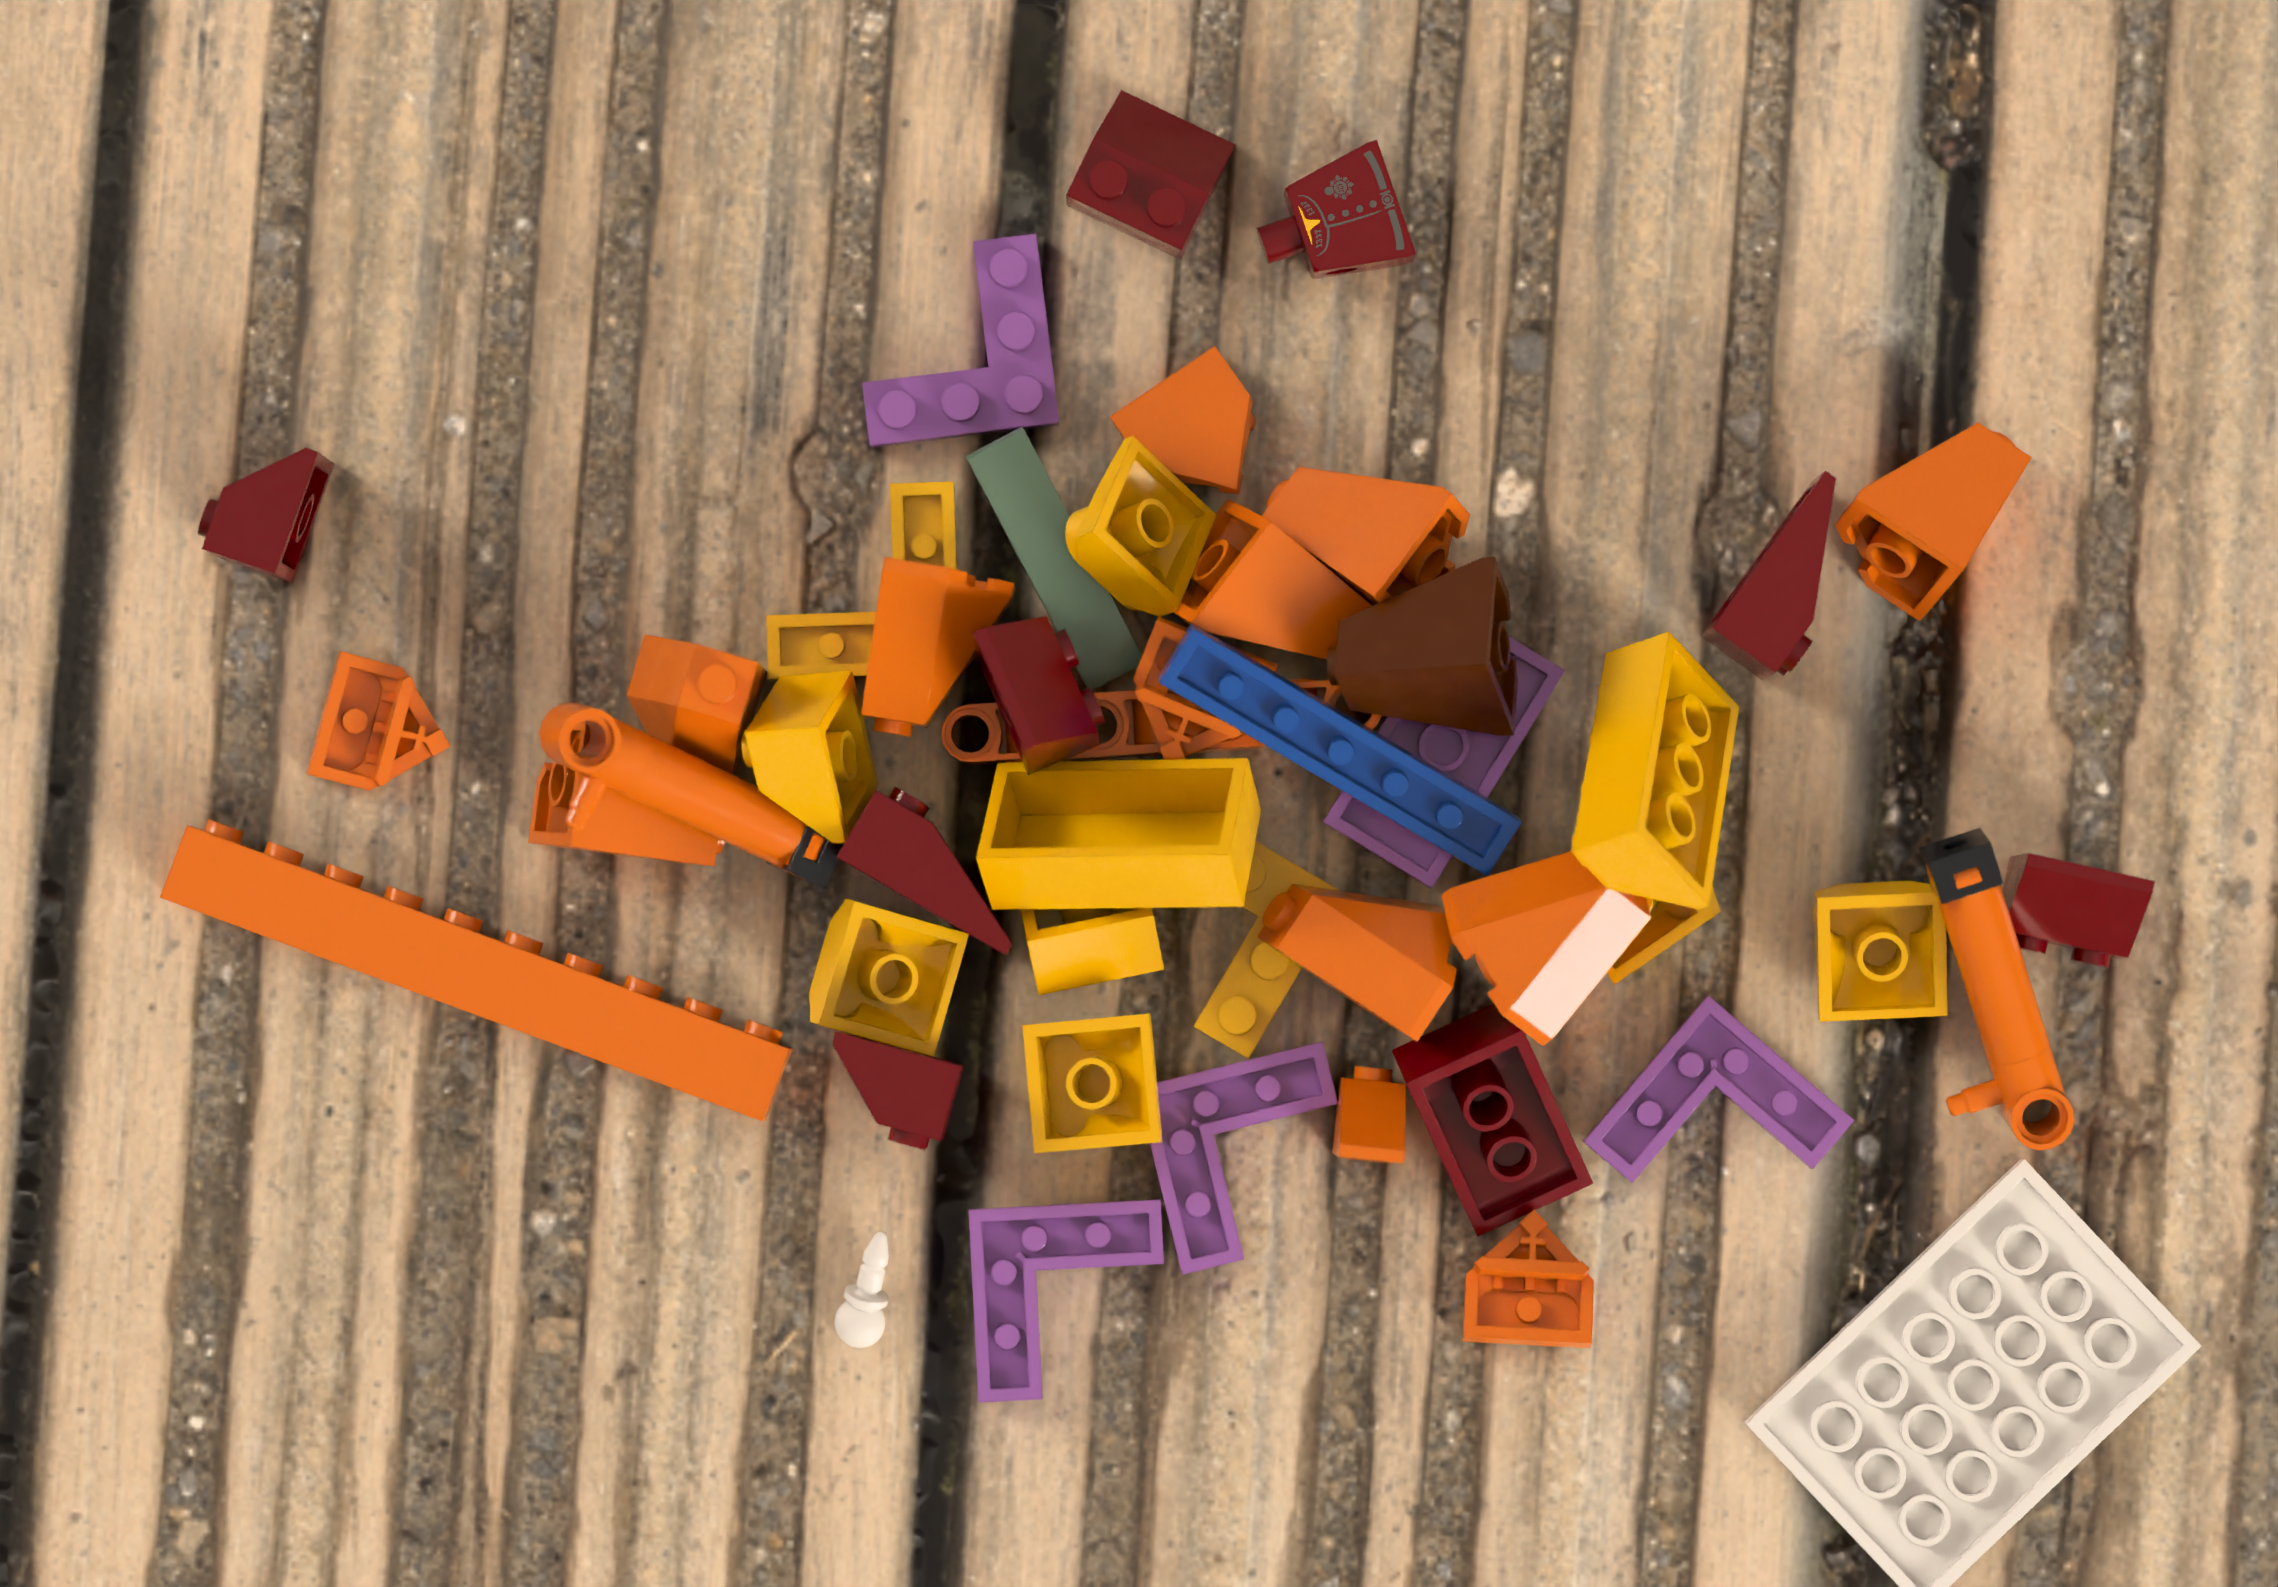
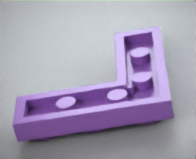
M1036 234L973 241L988 367L862 383L870 448L1014 431L1020 427L1030 429L1060 425Z
M1706 995L1582 1142L1630 1183H1633L1715 1087L1810 1169H1814L1855 1120L1716 1001Z
M1323 1042L1157 1082L1162 1142L1150 1143L1182 1275L1244 1260L1214 1134L1338 1104Z
M1161 1199L969 1209L978 1403L1043 1399L1036 1271L1164 1264Z

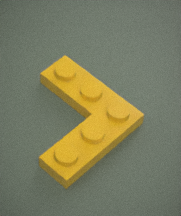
M954 481L890 483L892 558L957 569ZM876 612L766 615L768 679L778 680L780 676L848 670L853 671L854 678L867 677Z
M1255 841L1245 901L1242 907L1257 916V919L1193 1026L1247 1059L1251 1056L1302 967L1257 937L1264 927L1262 919L1267 907L1277 895L1286 893L1292 884L1338 890Z

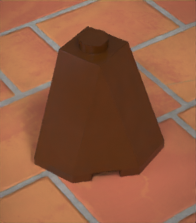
M1482 557L1339 620L1337 647H1329L1327 652V672L1331 685H1339L1349 710L1498 736L1514 735L1518 690L1516 657H1510L1509 634L1504 622L1511 619L1509 593L1495 557Z

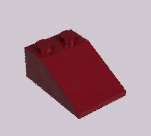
M1824 471L1810 483L1701 635L1702 638L1762 681L1776 672L1783 676L1787 671L1791 672L1813 642L1804 633L1814 620L1836 478L1827 471Z
M895 786L889 797L875 790L837 858L1008 956L1014 946L936 826L925 819L930 809L928 805Z
M1494 1003L1425 1034L1418 1041L1412 1040L1392 1050L1407 1088L1477 1237L1594 1184L1525 1032L1502 1016Z

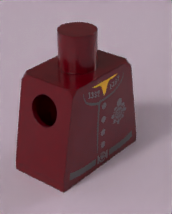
M1377 140L1360 146L1290 184L1284 191V198L1290 217L1256 228L1268 264L1303 253L1312 279L1402 266L1412 263L1416 256Z

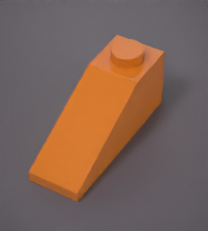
M1355 1066L1354 1078H1339L1332 1154L1342 1158L1404 1164L1406 1084L1392 1083L1393 1070Z

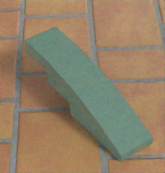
M1023 427L967 455L966 458L1051 622L1057 632L1063 629L1066 630L1079 660V665L1075 667L1086 688L1091 687L1093 691L1137 668L1142 654L1111 594L1074 560L1067 548L1065 528L1070 516Z

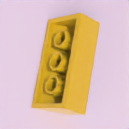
M1670 632L1605 653L1601 682L1598 686V700L1593 729L1589 738L1590 746L1584 782L1581 785L1578 817L1572 837V853L1607 889L1700 909L1709 906L1739 706Z

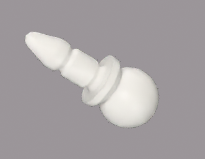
M878 1231L864 1250L862 1257L864 1263L860 1266L857 1282L845 1287L844 1297L847 1301L839 1307L835 1315L834 1326L838 1337L845 1344L854 1348H865L873 1345L880 1339L885 1329V1316L882 1309L887 1306L889 1297L881 1288L885 1275L884 1267L887 1266L889 1251L887 1235L882 1231Z

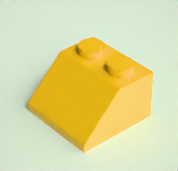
M853 671L780 676L765 701L761 703L760 709L752 722L743 732L742 755L747 767H753L758 790L830 842L845 843L879 785L864 718L861 715L862 709Z
M1152 908L1021 909L1038 995L1164 970Z

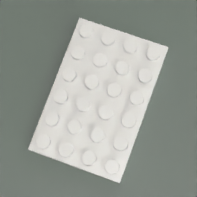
M2020 1159L1743 1423L1898 1587H1950L2185 1363L2201 1345L2025 1159Z

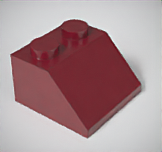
M1121 90L1095 134L1066 194L1067 206L1181 260L1236 144Z
M304 448L223 487L219 501L211 498L203 511L198 528V535L206 537L202 549L220 559L293 583L334 463L319 452Z
M1047 616L989 626L973 632L978 663L1028 775L1099 745L1096 726L1105 723V719L1091 687L1080 691L1070 668L1079 665V660L1065 629L1054 633Z
M2025 853L2010 856L2003 893L2021 950L2046 954L2048 943L2072 948L2070 959L2072 961L2108 968L2110 957L2117 959L2129 957L2153 894L2155 881Z
M835 1031L832 1045L876 1123L890 1127L888 1140L923 1150L928 1147L930 1139L943 1140L964 1065L850 1033Z

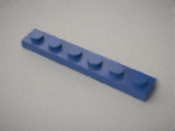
M1193 623L1189 626L1158 676L1160 684L1487 876L1522 823L1518 815Z

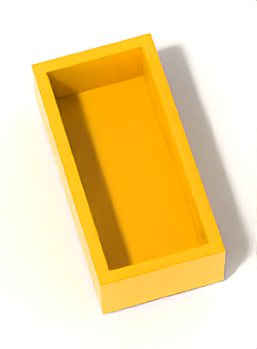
M1248 758L1060 761L1030 775L1027 774L1022 762L997 763L976 856L992 910L1243 907L1261 814Z

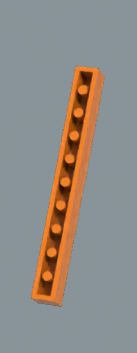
M208 819L204 830L189 825L186 826L160 898L754 1119L766 1121L792 1052V1048L779 1044L783 1035L782 1031L747 1019L744 1030L719 1022L723 1013L722 1009L687 997L683 1008L660 1000L663 987L628 974L622 986L599 977L604 965L567 952L564 963L539 955L544 943L507 930L504 941L480 933L483 920L451 908H447L444 919L420 910L424 898L391 886H387L384 897L360 888L364 876L328 863L324 874L300 866L304 856L303 853L268 841L264 852L240 844L244 834L243 831Z

